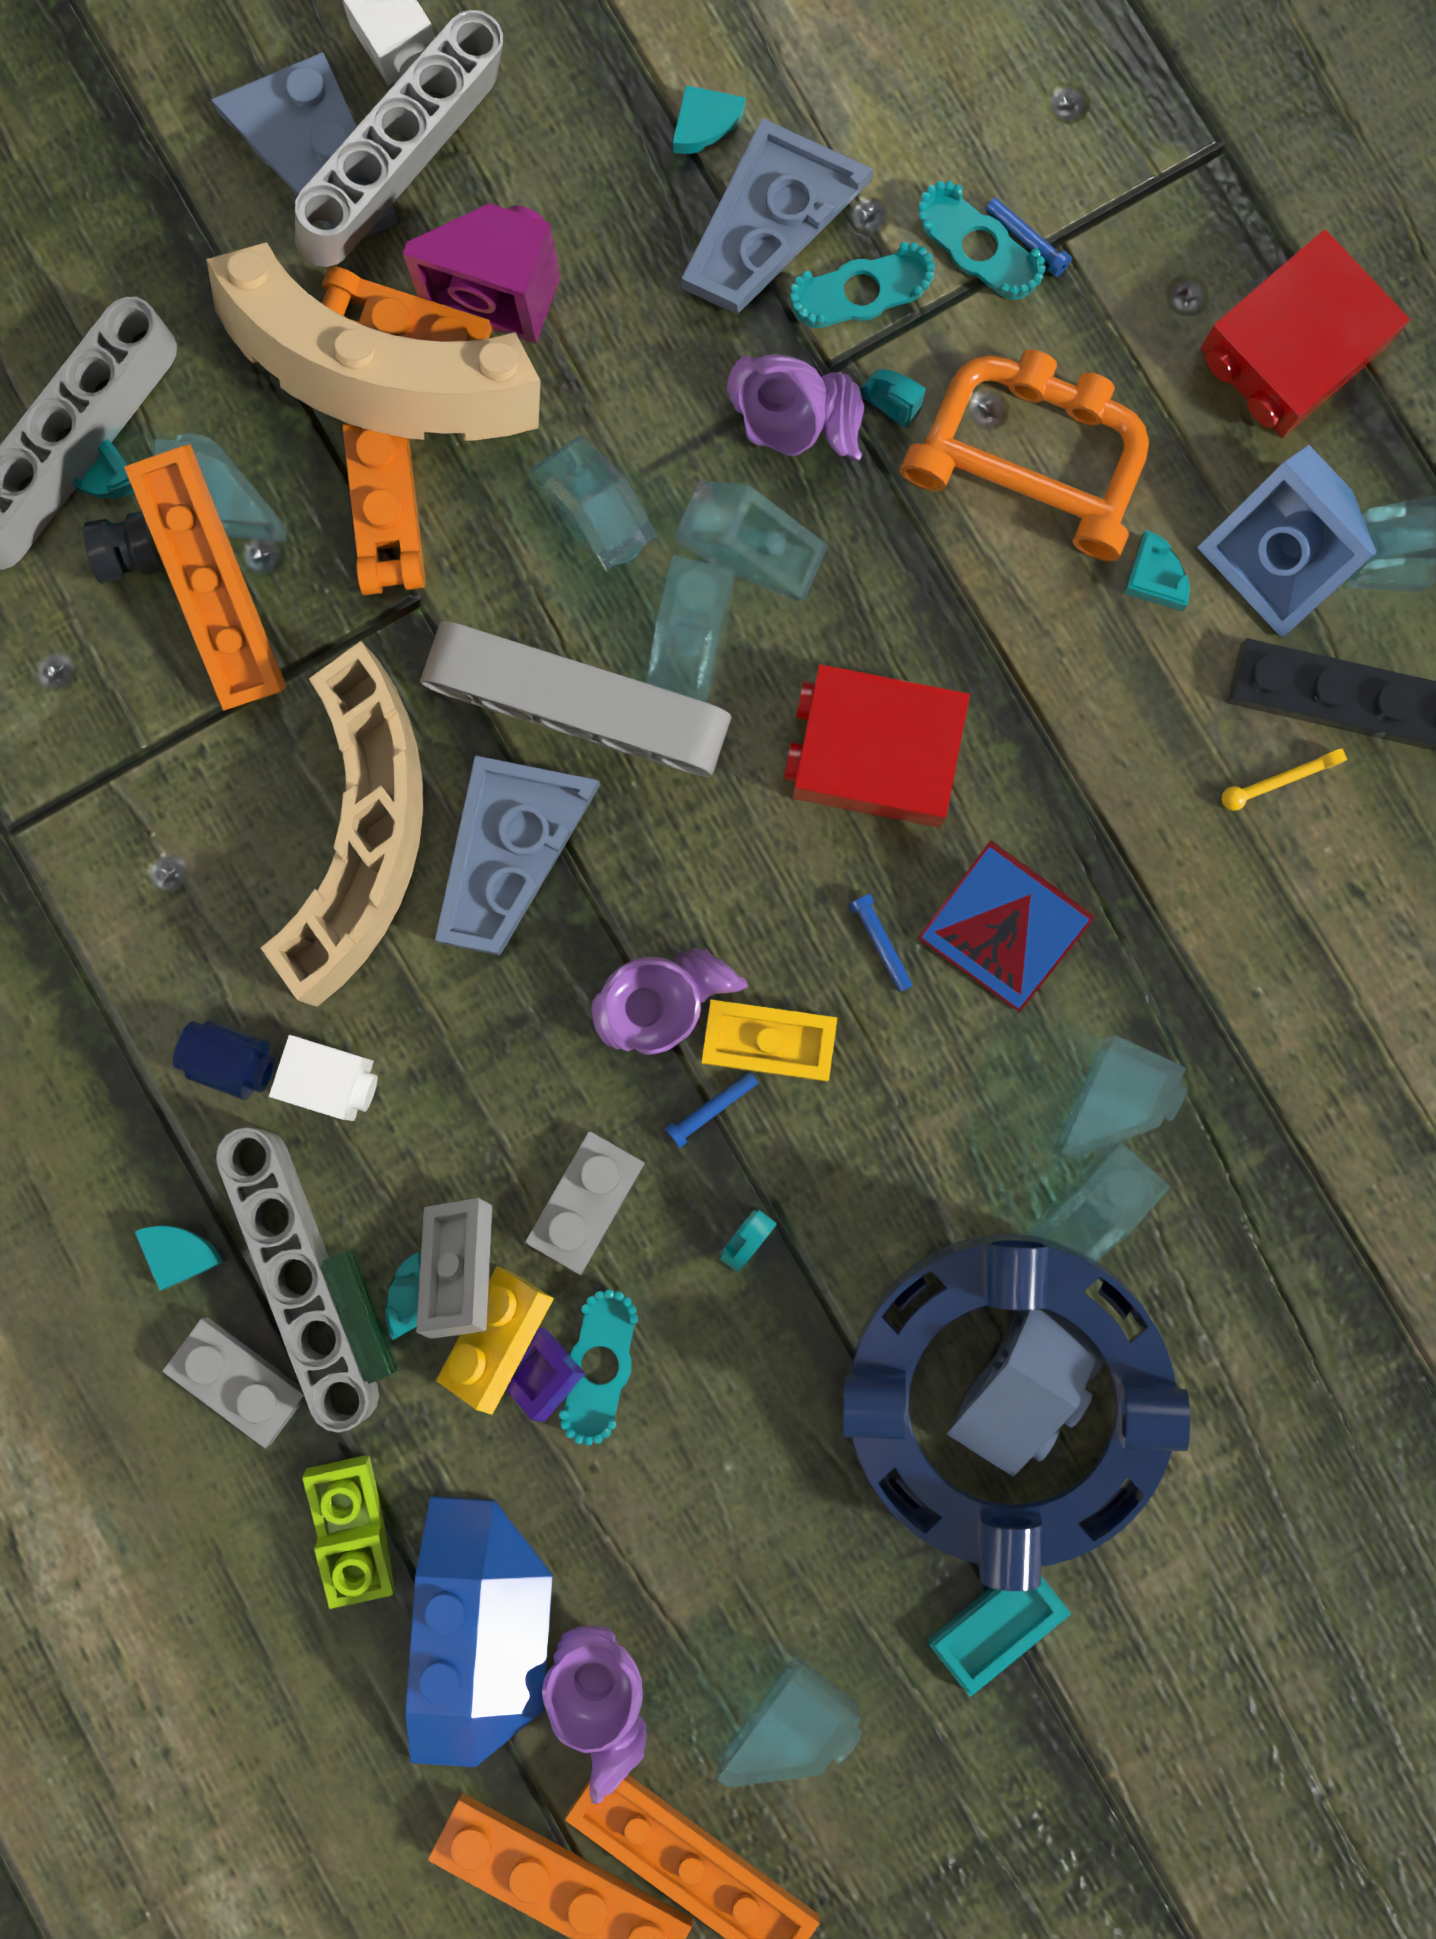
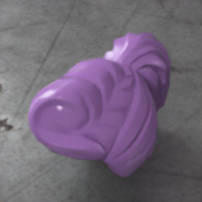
M778 354L761 357L742 356L736 362L728 376L727 393L735 410L744 415V426L748 440L757 445L770 447L782 454L796 456L808 450L816 442L820 433H822L839 456L846 455L852 460L860 461L862 453L859 450L857 438L864 414V404L858 384L853 382L848 374L832 372L821 377L817 370L805 361Z
M692 948L688 952L681 951L674 962L662 957L653 956L634 959L613 972L608 977L601 993L596 994L591 1008L593 1023L596 1032L609 1047H614L617 1050L623 1049L628 1052L636 1049L645 1055L657 1054L673 1048L691 1034L700 1016V1003L705 1002L710 995L741 991L747 988L748 985L744 977H739L720 957L714 958L707 948H704L702 951L697 948Z
M580 1626L564 1633L561 1636V1641L557 1643V1651L553 1655L555 1664L549 1669L543 1680L542 1696L552 1729L559 1741L577 1751L590 1753L592 1760L590 1797L592 1803L598 1804L603 1801L604 1796L611 1794L620 1785L622 1780L628 1776L630 1771L644 1758V1748L647 1740L646 1724L639 1716L643 1700L642 1679L634 1660L627 1650L618 1644L614 1633L609 1628L603 1626Z

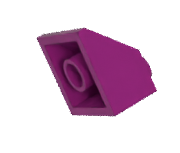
M488 203L406 243L403 256L418 297L490 320L492 330L505 334L516 332L518 338L537 344L561 278L551 224L546 222L540 214L524 206L513 205L506 209Z

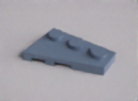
M323 52L211 99L217 113L230 127L233 126L242 135L257 156L282 178L292 189L296 197L357 128ZM357 177L350 179V181L357 185L366 186L373 184L372 181L366 178ZM392 205L364 238L399 224ZM319 221L326 230L336 227L328 221Z
M762 118L682 277V289L738 314L872 181L874 169Z
M475 756L435 941L440 944L500 956L600 787L599 780Z

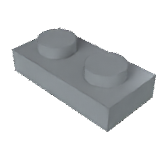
M589 1131L525 1243L581 1275L644 1167L645 1162Z
M480 1198L424 1207L416 1333L430 1339L486 1331L492 1205Z
M208 1317L200 1319L162 1371L264 1448L273 1443L305 1399L300 1385Z

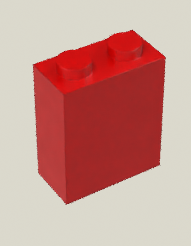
M1324 229L1217 321L1211 328L1200 350L1205 354V360L1211 372L1219 380L1225 383L1231 382L1246 398L1247 406L1252 416L1264 427H1273L1284 438L1385 350L1411 319L1331 234Z
M819 664L816 683L803 681L796 718L807 720L808 723L804 743L791 742L784 774L785 780L796 782L793 799L940 828L947 816L970 694Z

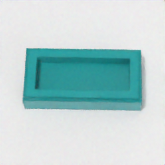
M1041 1576V1585L1033 1590L1005 1591L989 1588L930 1636L927 1641L958 1683L971 1697L1070 1616L1071 1612Z

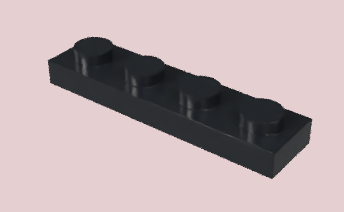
M1246 638L1240 644L1228 704L1436 751V681Z

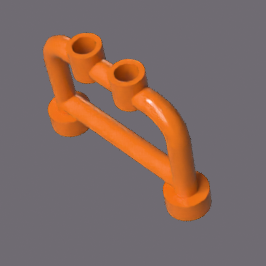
M1032 349L1025 350L1022 353L1019 363L1008 358L987 355L973 358L962 365L949 383L924 444L915 443L909 446L899 469L902 477L917 487L939 492L945 490L954 467L1082 518L1073 538L1074 546L1092 558L1102 561H1117L1129 536L1128 530L1120 523L1146 462L1149 439L1146 426L1138 415L1126 406L1111 400L1115 390L1114 384L1109 379L1095 373L1081 374L1076 386L1055 378L1053 375L1057 368V362L1050 355ZM984 381H995L1008 386L1010 391L1022 400L1034 403L1046 401L1065 409L1067 414L1077 422L1091 426L1103 424L1116 430L1123 438L1124 448L1104 498H1099L953 439L975 387Z

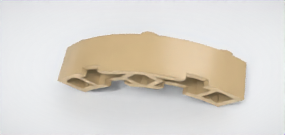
M267 242L207 259L215 311L230 337L252 363L259 362L266 370L276 376L283 390L312 408L351 425L409 439L424 440V432L442 434L461 433L465 441L510 436L539 428L541 380L516 332L488 339L453 342L416 340L395 336L349 320L313 298L289 276L276 259Z
M362 641L309 678L323 701L334 728L339 750L343 753L346 792L343 793L340 823L333 847L336 852L319 889H314L299 912L289 923L261 947L298 1001L316 1007L347 982L367 960L385 935L406 892L420 843L423 816V784L417 743L409 716L395 685L380 661Z

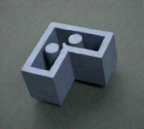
M1045 1308L1039 1310H1016L996 1355L966 1389L947 1435L1014 1477L1031 1458L1040 1462L1046 1457L1059 1435L1060 1427L1063 1424L1072 1428L1079 1422L1092 1399V1393L1085 1390L1087 1382H1090L1097 1375L1105 1359L1089 1336L1067 1318Z

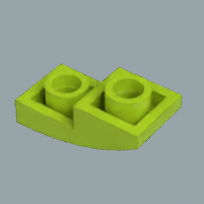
M364 1455L306 1468L303 1482L318 1537L314 1551L329 1609L394 1595L395 1588L389 1547L370 1456Z

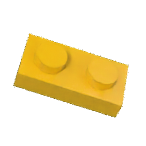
M711 1000L702 1064L828 1082L837 1017Z
M497 1266L489 1280L486 1331L460 1335L436 1381L474 1409L492 1415L554 1298L517 1274Z

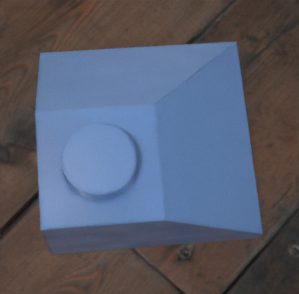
M1310 445L1284 461L1197 547L1281 638L1287 635L1377 553L1352 489Z

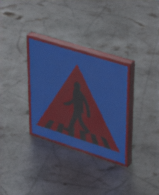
M990 840L918 936V939L1020 1013L1088 928L1095 915Z

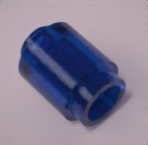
M194 1020L189 1022L179 1037L173 1055L174 1068L184 1071L187 1080L241 1100H247L254 1091L262 1093L266 1089L276 1062L275 1057L269 1055V1042L267 1040L213 1020H208L204 1024Z

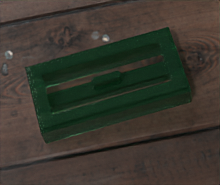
M355 1250L343 1252L323 1260L321 1265L322 1271L364 1382L367 1381L370 1384L400 1370Z

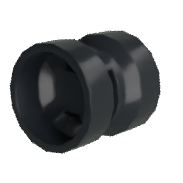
M142 511L128 514L122 522L112 523L105 518L84 523L83 534L86 553L92 571L100 584L120 581L127 572L138 571L145 576L165 571L164 564Z

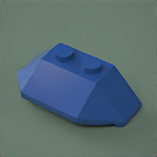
M431 1496L429 1499L415 1575L405 1710L410 1763L477 1767L544 1710L542 1688L547 1672L553 1573L522 1533L506 1516V1512L495 1499Z

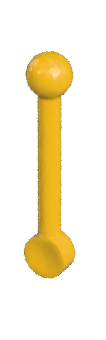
M1343 748L1245 788L1228 787L1222 793V804L1228 810H1240L1246 804V800L1321 770L1334 767L1347 761V757Z

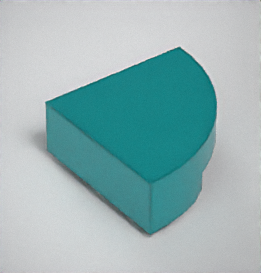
M686 85L673 139V153H698L704 151L705 146L719 141L728 133L731 134L738 127L744 115L746 97Z
M887 369L875 370L860 388L862 398L903 427H909L920 413L926 388L914 380Z
M108 438L106 441L104 439L97 448L102 454L81 481L76 476L72 480V485L75 488L81 489L78 490L79 492L97 498H117L134 493L124 468L128 464Z
M1145 530L1141 535L1123 594L1183 612L1189 601L1190 582L1179 559L1171 550V545L1161 536Z
M753 1209L720 1252V1260L738 1273L777 1223L761 1210L757 1209L755 1211Z
M163 1225L135 1231L160 1291L224 1263L220 1254L210 1242L189 1230Z
M421 1251L416 1252L403 1262L398 1268L388 1290L385 1320L392 1340L417 1327Z

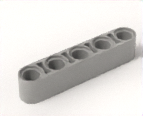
M468 10L460 12L452 18L300 191L295 201V245L298 253L307 262L315 266L329 267L343 261L493 88L498 75L503 46V32L498 22L492 16L483 11ZM466 51L476 52L481 56L469 55ZM427 93H439L446 98H433L427 95ZM403 135L410 140L405 142L395 141L388 136ZM357 177L366 178L372 181L373 184L366 186L357 185L350 181V179ZM321 220L328 221L336 227L329 230H321L311 224Z
M124 297L114 301L104 311L0 445V570L14 566L23 558L76 489L72 485V480L75 476L81 481L102 454L97 449L104 439L106 441L107 438L112 443L172 365L177 353L175 338L145 300L138 297ZM147 331L140 341L132 343L139 333ZM110 379L102 390L94 393L96 387L102 381ZM72 427L69 434L63 440L56 442L58 436L65 429ZM33 476L30 485L24 490L19 491L22 482Z
M442 621L439 624L420 679V683L423 686L442 695L702 777H711L713 775L732 718L725 710L709 703L447 621Z
M259 1128L236 1129L226 1135L218 1146L216 1159L220 1175L313 1418L317 1424L328 1431H349L370 1417L376 1409L379 1399L376 1379L287 1146L280 1136L270 1130ZM252 1139L260 1142L266 1152L265 1165L255 1175H250L246 1172L240 1163L241 1149ZM273 1199H278L284 1203L289 1212L288 1226L279 1235L268 1231L262 1219L265 1206ZM295 1259L307 1264L312 1272L313 1280L311 1287L304 1295L291 1291L285 1281L286 1268ZM315 1320L326 1322L335 1332V1347L329 1355L317 1353L308 1342V1330ZM336 1382L348 1383L357 1391L360 1402L358 1410L354 1415L341 1414L332 1405L330 1394Z

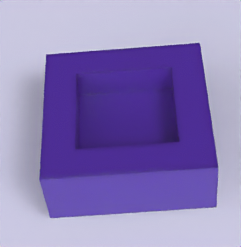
M538 1328L506 1391L532 1421L545 1422L586 1373L547 1329Z

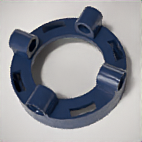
M992 1234L962 1240L932 1252L901 1274L881 1296L872 1309L856 1346L851 1376H845L843 1436L853 1438L859 1461L868 1481L880 1500L907 1529L926 1543L949 1555L979 1564L980 1582L983 1585L1005 1591H1028L1036 1589L1041 1585V1566L1071 1560L1092 1551L1114 1537L1141 1512L1158 1487L1167 1468L1172 1451L1188 1450L1190 1405L1187 1389H1180L1175 1382L1170 1357L1158 1329L1139 1300L1115 1274L1092 1257L1053 1240L1019 1234ZM932 1271L946 1287L923 1302L908 1317L897 1332L887 1321L888 1311L894 1303L904 1311L918 1295L929 1287L923 1276ZM1097 1279L1102 1282L1098 1293L1112 1305L1123 1319L1131 1312L1141 1330L1130 1340H1128L1113 1317L1097 1301L1084 1293ZM987 1305L1007 1310L1048 1309L1067 1318L1086 1333L1098 1347L1108 1365L1115 1392V1415L1109 1440L1093 1468L1075 1485L1056 1496L1027 1504H1000L971 1496L949 1483L935 1470L925 1457L915 1438L909 1414V1391L917 1362L927 1345L941 1329L969 1311ZM896 1468L903 1481L900 1478H894L890 1472ZM925 1504L928 1508L937 1513L939 1517L928 1511L926 1508L923 1507V1505Z

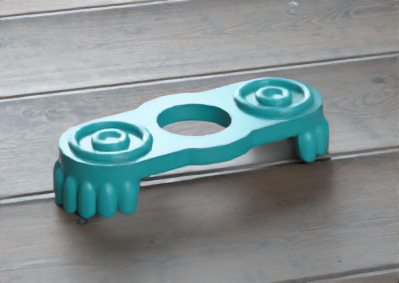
M938 181L935 186L929 185L927 192L922 193L921 201L919 202V221L926 235L950 254L955 266L969 276L978 277L998 295L1006 299L1018 300L1031 294L1036 286L1041 283L1045 272V265H1043L1045 260L1043 256H1040V250L1034 248L1028 253L1009 237L1008 231L1000 221L991 216L982 215L967 203L962 197L963 188L960 184L954 186L952 181H947L944 185L943 181ZM976 230L986 231L991 234L997 244L995 255L985 261H974L969 258L962 248V240L967 234Z
M902 242L897 253L875 260H851L842 265L837 271L814 278L810 271H804L802 276H798L795 283L791 286L790 302L793 305V311L799 321L812 328H825L848 320H872L881 315L885 309L912 302L920 298L928 290L934 278L935 263L932 261L933 256L929 252L926 253L927 249L925 246L918 248V244L912 242L910 245L907 242ZM861 274L870 276L879 286V295L876 300L863 306L851 303L844 294V285L848 279Z
M607 1289L605 1292H596L594 1296H590L587 1299V1304L582 1306L581 1311L584 1313L579 1342L573 1347L570 1356L581 1368L582 1358L589 1349L596 1346H604L615 1353L619 1362V1370L611 1381L604 1384L593 1383L583 1376L567 1395L565 1407L559 1413V1417L562 1420L561 1427L566 1430V1436L568 1438L574 1437L575 1443L581 1444L583 1442L586 1446L592 1445L593 1441L595 1444L601 1443L603 1438H608L611 1435V1430L615 1429V1417L621 1389L626 1385L632 1371V1358L629 1350L634 1326L638 1322V1316L635 1314L637 1308L632 1304L630 1297L624 1296L621 1291L614 1292L612 1289Z

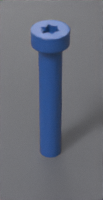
M995 197L987 205L986 211L1000 221L1031 250L1034 248L1040 250V256L1044 257L1045 262L1049 265L1048 271L1053 276L1058 277L1068 267L1072 257L1067 252L1062 251L1059 253Z
M871 893L848 904L853 914L858 913L900 993L913 986L871 906L875 901Z
M748 1071L679 1124L675 1125L672 1122L665 1127V1130L680 1149L688 1143L685 1139L756 1086L758 1081Z

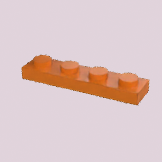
M191 444L124 466L223 711L284 690L287 687Z
M629 1774L611 1794L604 1796L603 1801L598 1804H594L591 1801L589 1779L566 1812V1822L725 1939H810L820 1924L817 1912Z
M461 1793L428 1858V1861L570 1939H686L692 1928V1917L464 1793Z

